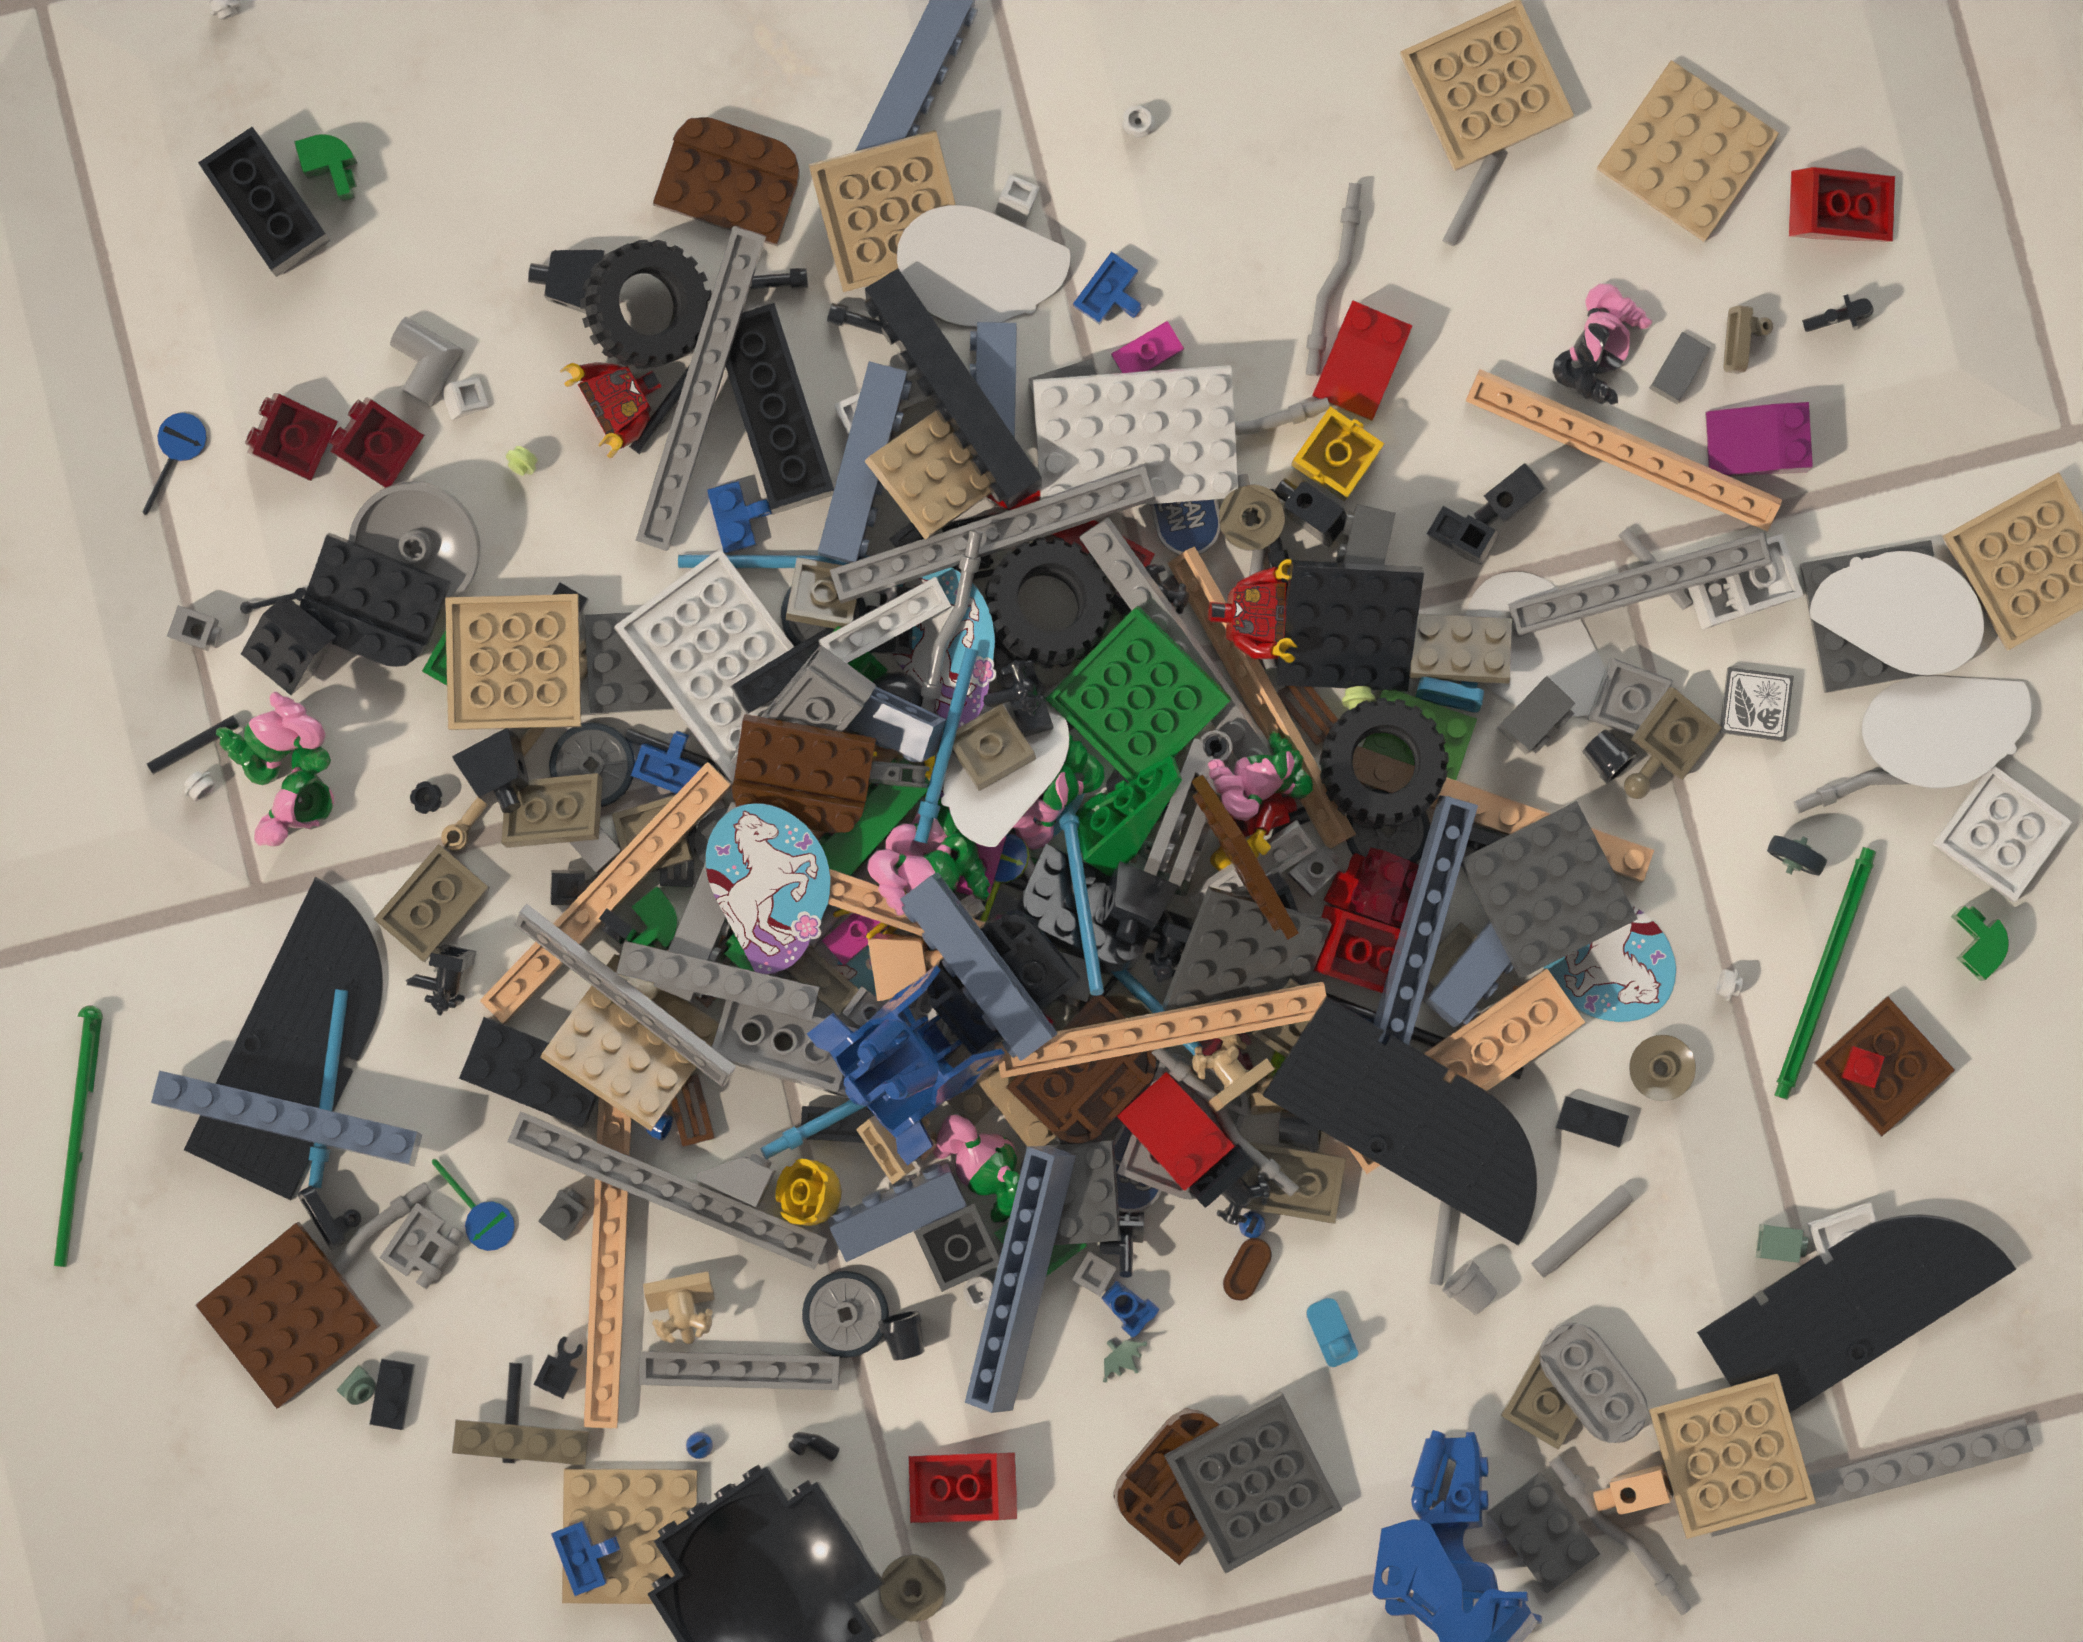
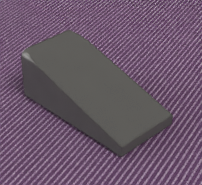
M1681 332L1649 389L1678 404L1709 352L1710 347Z

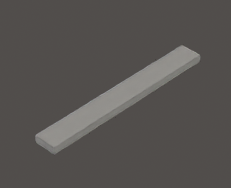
M1761 532L1508 604L1517 637L1773 565L1765 533Z
M526 904L521 909L515 923L517 928L720 1086H725L736 1068L734 1064L531 906Z

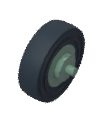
M1774 835L1768 845L1767 852L1782 861V864L1788 867L1786 873L1792 875L1793 870L1820 876L1827 862L1825 857L1812 850V847L1806 844L1808 838L1804 836L1798 841Z

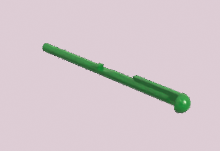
M93 1005L83 1007L77 1016L84 1018L53 1265L59 1267H67L78 1171L83 1152H80L84 1130L88 1092L93 1093L103 1014L98 1007Z

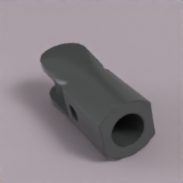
M873 761L869 783L928 788V784H925L926 771H929L930 767ZM903 769L913 770L912 782L902 781Z

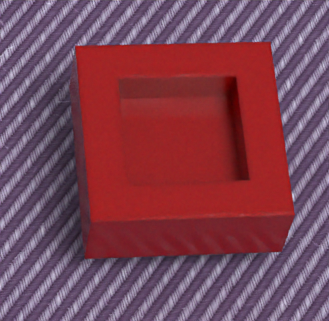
M1851 1046L1841 1078L1869 1088H1875L1885 1057Z

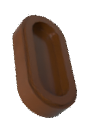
M1259 1238L1247 1239L1238 1249L1223 1278V1289L1230 1298L1238 1301L1246 1300L1252 1296L1272 1257L1270 1246L1264 1240Z

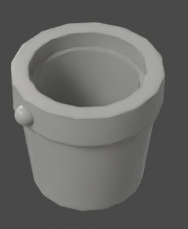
M1469 1260L1448 1279L1442 1291L1449 1298L1455 1299L1476 1315L1490 1304L1496 1296L1497 1290L1479 1270L1480 1267L1472 1260Z

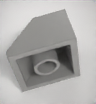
M752 1154L750 1158L740 1157L697 1174L695 1179L749 1205L760 1207L776 1170L770 1168L771 1161Z

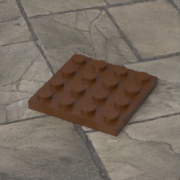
M1202 774L1191 782L1197 790V793L1192 795L1195 802L1207 818V823L1220 841L1226 856L1235 867L1234 870L1258 905L1264 917H1266L1274 932L1281 929L1287 940L1299 934L1243 833L1204 775Z
M300 1222L292 1225L195 1305L276 1409L283 1406L381 1326Z

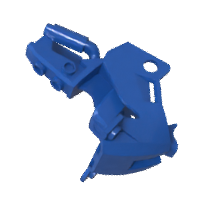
M937 965L918 980L898 991L867 1023L855 1032L851 1031L832 1013L807 1033L817 1048L828 1051L832 1055L839 1070L845 1077L843 1085L846 1087L845 1092L848 1098L856 1105L867 1106L881 1125L896 1138L897 1153L907 1166L934 1146L921 1119L947 1100L972 1088L982 1074L1005 1055L1002 1049L972 1055L953 1069L944 1057L954 1051L962 1042L957 1040L951 1044L945 1038L936 1024L941 1019L939 1015L920 1028L928 1018L925 1015L915 1021L908 1006L925 992L941 971Z
M1432 1430L1430 1438L1425 1439L1411 1484V1488L1414 1489L1411 1504L1420 1520L1411 1519L1381 1528L1373 1595L1379 1600L1386 1599L1385 1609L1391 1616L1415 1615L1437 1634L1440 1642H1523L1536 1624H1542V1616L1530 1611L1526 1604V1601H1528L1527 1592H1505L1498 1590L1497 1577L1493 1569L1485 1563L1474 1562L1472 1557L1466 1552L1463 1543L1464 1534L1467 1529L1483 1527L1482 1510H1488V1490H1482V1477H1488L1489 1473L1488 1457H1482V1451L1474 1432H1466V1437L1445 1438L1446 1435L1444 1433ZM1450 1459L1456 1464L1446 1501H1441L1432 1509L1433 1503L1438 1502ZM1389 1568L1386 1585L1383 1583L1382 1574L1385 1569ZM1411 1589L1414 1591L1413 1597L1409 1596ZM1402 1598L1405 1602H1400L1397 1599ZM1474 1599H1479L1474 1605ZM1422 1605H1424V1606H1425L1428 1610H1430L1434 1615H1432L1430 1612H1428L1424 1607H1422Z

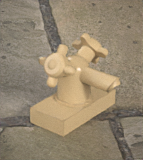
M1237 1034L1218 1037L1223 1041L1221 1049L1215 1051L1210 1056L1202 1054L1201 1046L1195 1048L1192 1064L1193 1069L1198 1072V1077L1205 1079V1069H1213L1225 1086L1223 1091L1207 1102L1214 1113L1218 1112L1274 1070V1067L1266 1058L1250 1071H1246L1237 1059L1239 1055L1238 1048L1245 1050L1246 1043L1242 1042Z
M875 1116L869 1118L856 1129L892 1184L903 1179L915 1169L912 1163L907 1166L897 1153L896 1138L881 1125ZM924 1116L921 1121L926 1129L930 1124V1120ZM933 1131L929 1136L934 1146L920 1156L919 1159L923 1161L935 1150L937 1135Z
M708 1271L643 1284L644 1296L649 1311L655 1312L666 1309L669 1311L670 1319L666 1322L663 1320L659 1322L657 1319L652 1322L657 1335L663 1341L675 1342L676 1340L672 1333L677 1329L680 1330L682 1339L686 1344H692L695 1337L700 1338L703 1333L707 1334L710 1332L713 1311L707 1309L705 1314L700 1312L697 1315L694 1310V1304L715 1300L714 1289ZM693 1327H694V1328H697V1331H696L695 1334H694Z

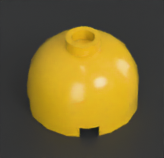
M808 1159L794 1160L796 1162L792 1166H786L781 1171L777 1180L776 1202H781V1207L784 1211L780 1213L791 1224L812 1226L823 1223L837 1211L841 1202L842 1189L840 1180L833 1169L823 1162Z

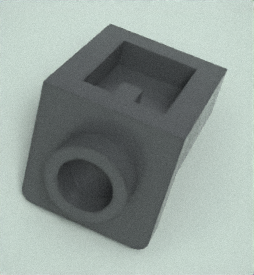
M572 1188L568 1192L560 1189L553 1202L538 1221L564 1241L568 1239L589 1210L584 1205L586 1198Z

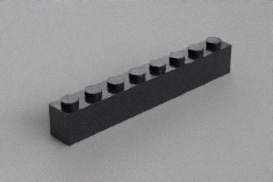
M897 268L866 287V301L863 304L867 312L873 319L878 317L884 326L881 328L884 337L890 345L896 343L902 352L899 354L903 365L908 371L912 369L919 377L917 380L919 388L926 397L931 395L937 403L935 410L943 423L950 422L955 430L953 432L954 439L962 450L965 448L969 450L973 456L971 463L980 476L986 475L991 483L989 489L996 501H1003L1008 509L1042 489V477L901 271Z

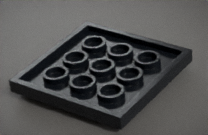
M1291 560L1285 605L1284 638L1291 639L1298 647H1290L1285 651V654L1289 653L1295 657V660L1291 663L1285 662L1279 656L1276 675L1277 685L1345 689L1355 686H1367L1371 690L1408 691L1424 579L1423 567Z

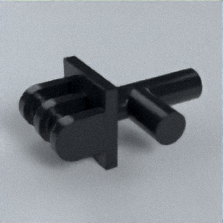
M1848 294L1843 295L1846 307L1837 310L1828 309L1824 314L1802 320L1805 332L1850 320L1852 328L1857 330L1859 329L1857 321L1870 317L1874 311L1873 305L1866 298L1851 302Z
M1128 1212L1119 1214L1121 1241L1100 1242V1254L1120 1255L1119 1275L1123 1278H1129L1133 1275V1242L1143 1243L1144 1212H1139V1215H1130Z

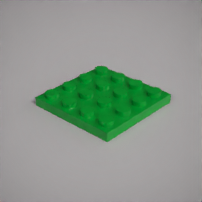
M1137 605L1045 699L1117 771L1131 782L1137 779L1140 771L1168 756L1174 758L1232 698Z

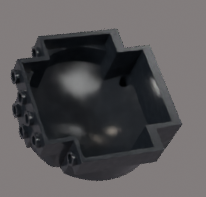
M757 1465L742 1475L745 1481L736 1486L735 1483H730L714 1493L717 1499L710 1504L701 1502L688 1510L686 1514L689 1518L677 1525L674 1520L657 1531L660 1537L654 1540V1543L675 1576L671 1578L667 1573L651 1584L654 1590L647 1595L677 1642H874L882 1637L862 1605L861 1600L885 1585V1582L866 1555L855 1531L841 1516L820 1482L811 1484L809 1480L805 1481L792 1490L795 1495L793 1497L788 1489L783 1488L769 1466L761 1469L760 1465Z

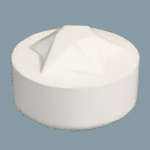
M976 1276L966 1283L963 1295L967 1304L972 1309L977 1311L988 1309L994 1284L993 1281L985 1276Z

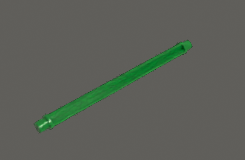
M1862 847L1859 859L1856 858L1852 874L1782 1070L1776 1081L1778 1085L1774 1096L1788 1100L1792 1088L1795 1089L1797 1078L1868 879L1874 868L1873 861L1876 851Z

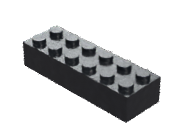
M775 303L743 312L728 357L726 370L770 508L774 515L833 496L834 487Z

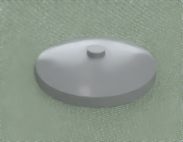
M402 482L380 490L359 509L349 533V541L451 581L446 597H459L469 587L479 565L480 539L472 516L455 496L438 486L424 482Z

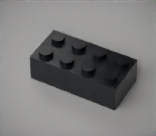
M253 126L198 162L276 277L331 241Z
M486 1017L481 1022L459 1077L463 1081L581 1128H586L598 1099L596 1094L540 1058L550 1042Z

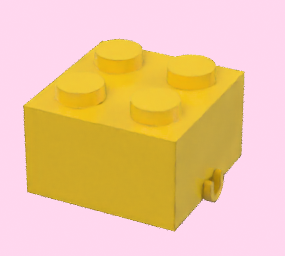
M1330 406L1292 460L1291 466L1346 502L1385 443L1364 430V425L1356 419L1351 421Z

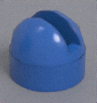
M664 1113L652 1131L646 1128L647 1133L660 1141L665 1140L671 1130L673 1117Z
M1247 1212L1242 1215L1248 1219L1246 1223H1239L1240 1232L1248 1238L1259 1237L1265 1230V1220L1262 1215L1257 1212ZM1254 1216L1258 1218V1222L1251 1234L1246 1230Z
M704 1432L693 1433L686 1442L688 1454L696 1459L707 1457L713 1449L711 1437ZM705 1439L707 1445L693 1452L691 1447Z

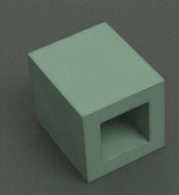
M1759 1224L1756 1249L1757 1258L1800 1263V1256H1806L1808 1238L1803 1237V1230Z

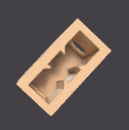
M876 934L873 938L868 939L877 1001L892 998L898 991L918 980L943 957L938 950L928 951L927 943L920 935Z
M1664 1464L1614 1477L1609 1482L1610 1488L1593 1492L1598 1512L1616 1507L1618 1515L1670 1503L1673 1497ZM1632 1488L1636 1493V1497L1627 1498L1623 1493V1489Z

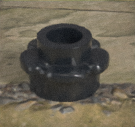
M428 781L420 782L411 791L410 801L415 805V810L419 813L435 812L442 804L440 800L442 791L437 785H431ZM425 795H429L430 799L428 801L424 800L423 797Z

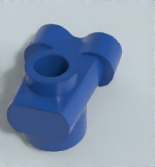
M1116 1281L1101 1298L1123 1323L1121 1328L1132 1338L1138 1335L1143 1327L1159 1311V1308L1149 1299L1142 1300L1119 1281ZM1126 1295L1127 1300L1124 1304L1118 1305L1115 1303L1117 1297Z

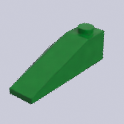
M1168 756L1140 771L1137 779L1129 783L1124 780L1116 784L1115 790L1107 795L1099 793L1093 796L1075 813L1079 817L1080 825L1077 831L1084 861L1111 877L1120 861L1127 864L1135 857L1182 781L1175 758Z

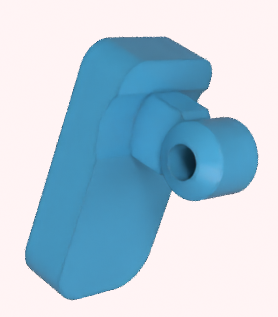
M1421 677L1416 697L1434 704L1478 713L1483 703L1485 691L1477 688L1478 682L1461 681L1460 684L1431 677Z
M1325 1298L1309 1305L1306 1310V1316L1327 1365L1337 1367L1355 1359L1358 1356V1350L1338 1303L1334 1299Z

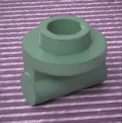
M358 1365L339 1386L337 1392L350 1404L358 1405L371 1398L375 1390V1381L363 1367Z

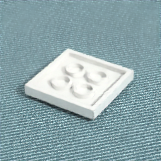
M1994 766L1989 772L1979 778L1932 845L2014 903L2069 828L2072 821Z

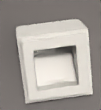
M1009 175L999 197L995 210L996 213L1025 224L1040 186Z
M479 376L449 383L442 389V395L452 420L489 408Z

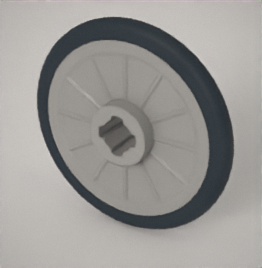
M838 1271L822 1277L807 1293L802 1308L803 1326L811 1342L824 1353L840 1358L860 1356L874 1348L883 1337L878 1322L883 1319L888 1321L889 1319L887 1300L880 1287L869 1277L853 1271ZM846 1307L851 1308L852 1320L849 1319L842 1322L838 1310Z

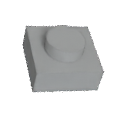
M1088 1251L1072 1280L1101 1297L1117 1268Z

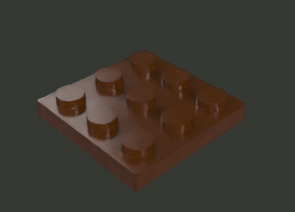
M1888 996L1882 999L1813 1062L1880 1137L1885 1135L1955 1071L1949 1062ZM1851 1046L1885 1057L1875 1088H1869L1841 1078Z

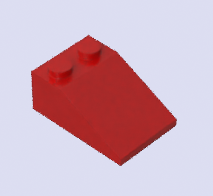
M1819 167L1791 171L1789 236L1822 240L1893 242L1895 176Z
M1352 300L1312 396L1318 399L1327 397L1330 404L1373 421L1413 325Z
M1325 905L1321 918L1328 919L1332 925L1314 971L1382 993L1401 929Z
M1167 1072L1117 1115L1183 1191L1187 1190L1235 1147Z
M1015 1452L908 1456L910 1523L1017 1519Z

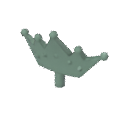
M1110 1339L1107 1345L1113 1352L1104 1359L1105 1378H1103V1382L1105 1383L1108 1381L1107 1378L1111 1372L1117 1373L1118 1376L1122 1375L1120 1367L1134 1370V1373H1138L1139 1370L1135 1366L1133 1355L1141 1358L1142 1355L1139 1353L1138 1348L1142 1345L1147 1346L1145 1341L1139 1343L1124 1340L1117 1347Z

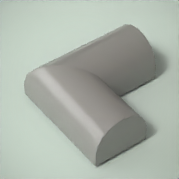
M408 317L402 319L390 341L391 347L418 361L402 390L431 407L464 350Z

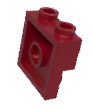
M273 393L272 398L265 397L260 406L258 414L263 416L259 427L253 426L247 435L245 444L250 446L247 453L308 481H312L338 421L279 393Z
M365 397L363 402L358 399L348 412L351 420L345 429L339 427L332 435L329 443L333 447L330 452L386 488L393 484L425 435L371 398Z
M1370 847L1369 853L1362 864L1363 870L1360 879L1352 892L1349 910L1401 929L1419 865L1387 851Z

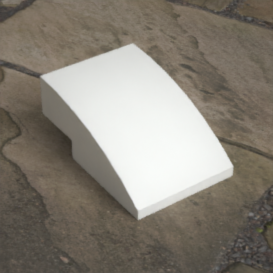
M1783 534L1766 538L1773 565L1688 588L1702 630L1804 596Z

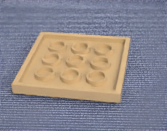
M1513 0L1400 51L1402 61L1454 172L1574 117L1521 0Z
M1671 60L1596 169L1705 242L1779 133Z
M936 130L808 164L843 292L869 286L898 268V243L904 230L910 223L929 210L956 205Z
M2059 472L1942 536L2007 651L2083 609V513Z
M578 594L445 597L448 730L582 727Z
M614 954L606 965L615 973L617 972L620 957ZM618 974L712 1047L719 1026L717 1021L681 997L655 987L654 982ZM592 985L540 1057L650 1131L653 1130L697 1068Z
M1778 1374L1649 1409L1686 1539L1816 1504Z
M564 1469L563 1528L584 1520L593 1545L616 1536L621 1549L598 1558L607 1584L574 1596L563 1567L562 1603L653 1604L647 1595L654 1590L651 1584L667 1573L671 1578L675 1576L654 1543V1540L660 1537L657 1531L674 1520L678 1525L689 1518L686 1512L697 1505L698 1469Z

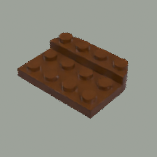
M699 117L686 120L673 137L674 142L653 200V206L732 231L733 226H738L765 235V243L778 246L800 180L799 165L795 153L785 143L777 139L717 119Z
M744 714L735 776L732 783V795L736 802L735 806L739 807L746 804L771 805L789 812L811 830L828 833L849 832L861 818L865 807L876 738Z
M1101 994L1093 996L1060 1031L1126 1018ZM1153 1050L1021 1074L1017 1075L1008 1084L1006 1089L1050 1130L1056 1138L1068 1143H1084L1098 1137L1127 1104L1150 1083L1154 1076L1156 1059L1152 1054Z
M1190 1408L1175 1413L1165 1421L1119 1476L1113 1492L1116 1506L1126 1521L1179 1566L1205 1535L1164 1455L1220 1425L1210 1415Z

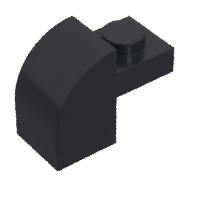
M1445 506L1441 508L1426 533L1428 537L1457 552L1459 556L1482 565L1499 537L1498 532L1494 528L1470 515H1467L1465 518Z

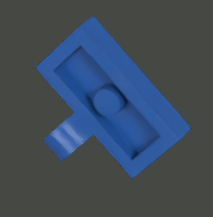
M1111 251L1074 301L1073 306L1099 325L1115 304L1130 317L1135 318L1142 309L1140 307L1141 304L1124 292L1138 274V270Z
M739 481L708 489L707 492L724 554L757 546L750 520L771 515L769 501L767 499L746 506Z
M676 731L673 734L667 752L643 744L631 776L678 793L703 766L681 758L689 735Z
M584 1520L551 1533L574 1596L607 1584L598 1558L621 1549L616 1536L593 1545Z

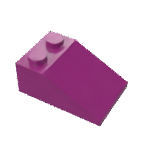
M1809 402L1778 403L1705 412L1709 468L1729 477L1807 473L1813 468Z

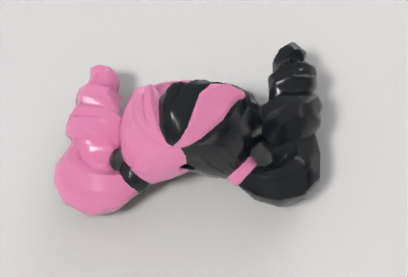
M1598 284L1589 291L1585 300L1588 319L1585 323L1584 331L1578 337L1574 347L1562 352L1554 360L1552 372L1558 383L1575 389L1585 399L1593 398L1595 402L1601 405L1606 402L1614 405L1618 403L1617 393L1606 382L1596 378V375L1615 371L1620 368L1623 361L1627 358L1630 348V333L1622 323L1626 322L1632 327L1637 326L1639 329H1647L1651 326L1652 320L1647 318L1646 312L1642 308L1637 307L1636 303L1629 297L1623 298L1618 288L1611 284ZM1601 309H1606L1609 313L1601 312ZM1579 361L1582 367L1575 368L1572 366V362Z

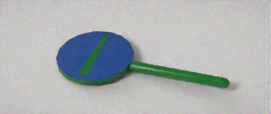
M433 1159V1166L471 1208L465 1222L466 1235L470 1242L477 1248L486 1251L498 1250L505 1246L512 1238L515 1229L514 1218L509 1209L493 1201L482 1202L476 1205L437 1159Z

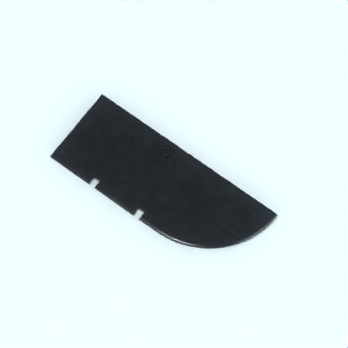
M317 877L314 878L215 1084L319 1108L335 989L346 990L349 992L332 1108L334 1112L354 1071L352 1068L344 1066L343 1063L346 1057L356 1061L359 1060L376 1024L382 1000L383 973L379 951L366 921L356 907L342 893ZM199 1116L184 1151L288 1200H292L310 1162V1146L314 1147V1143Z
M1325 996L1262 1094L1263 1097L1519 1246L1526 1234L1535 1209L1537 1169L1529 1140L1514 1115L1496 1097L1456 1073L1450 1083L1443 1078L1449 1068L1395 1036H1390L1386 1045L1378 1041L1384 1032L1383 1029Z
M1923 1214L1891 1217L1865 1226L1827 1249L1833 1260L1826 1265L1822 1257L1818 1255L1764 1289L1763 1293L1769 1300L1766 1303L1760 1305L1756 1297L1753 1296L1699 1330L1697 1334L1730 1386L1778 1374L1788 1410L1791 1413L2016 1270V1267L1993 1241L1963 1223L1944 1217Z

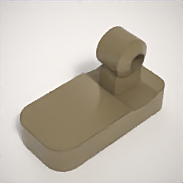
M1738 305L1731 307L1728 311L1723 363L1725 372L1735 374L1745 372L1749 363L1751 334L1761 337L1770 334L1773 330V323L1769 318L1752 316V307Z

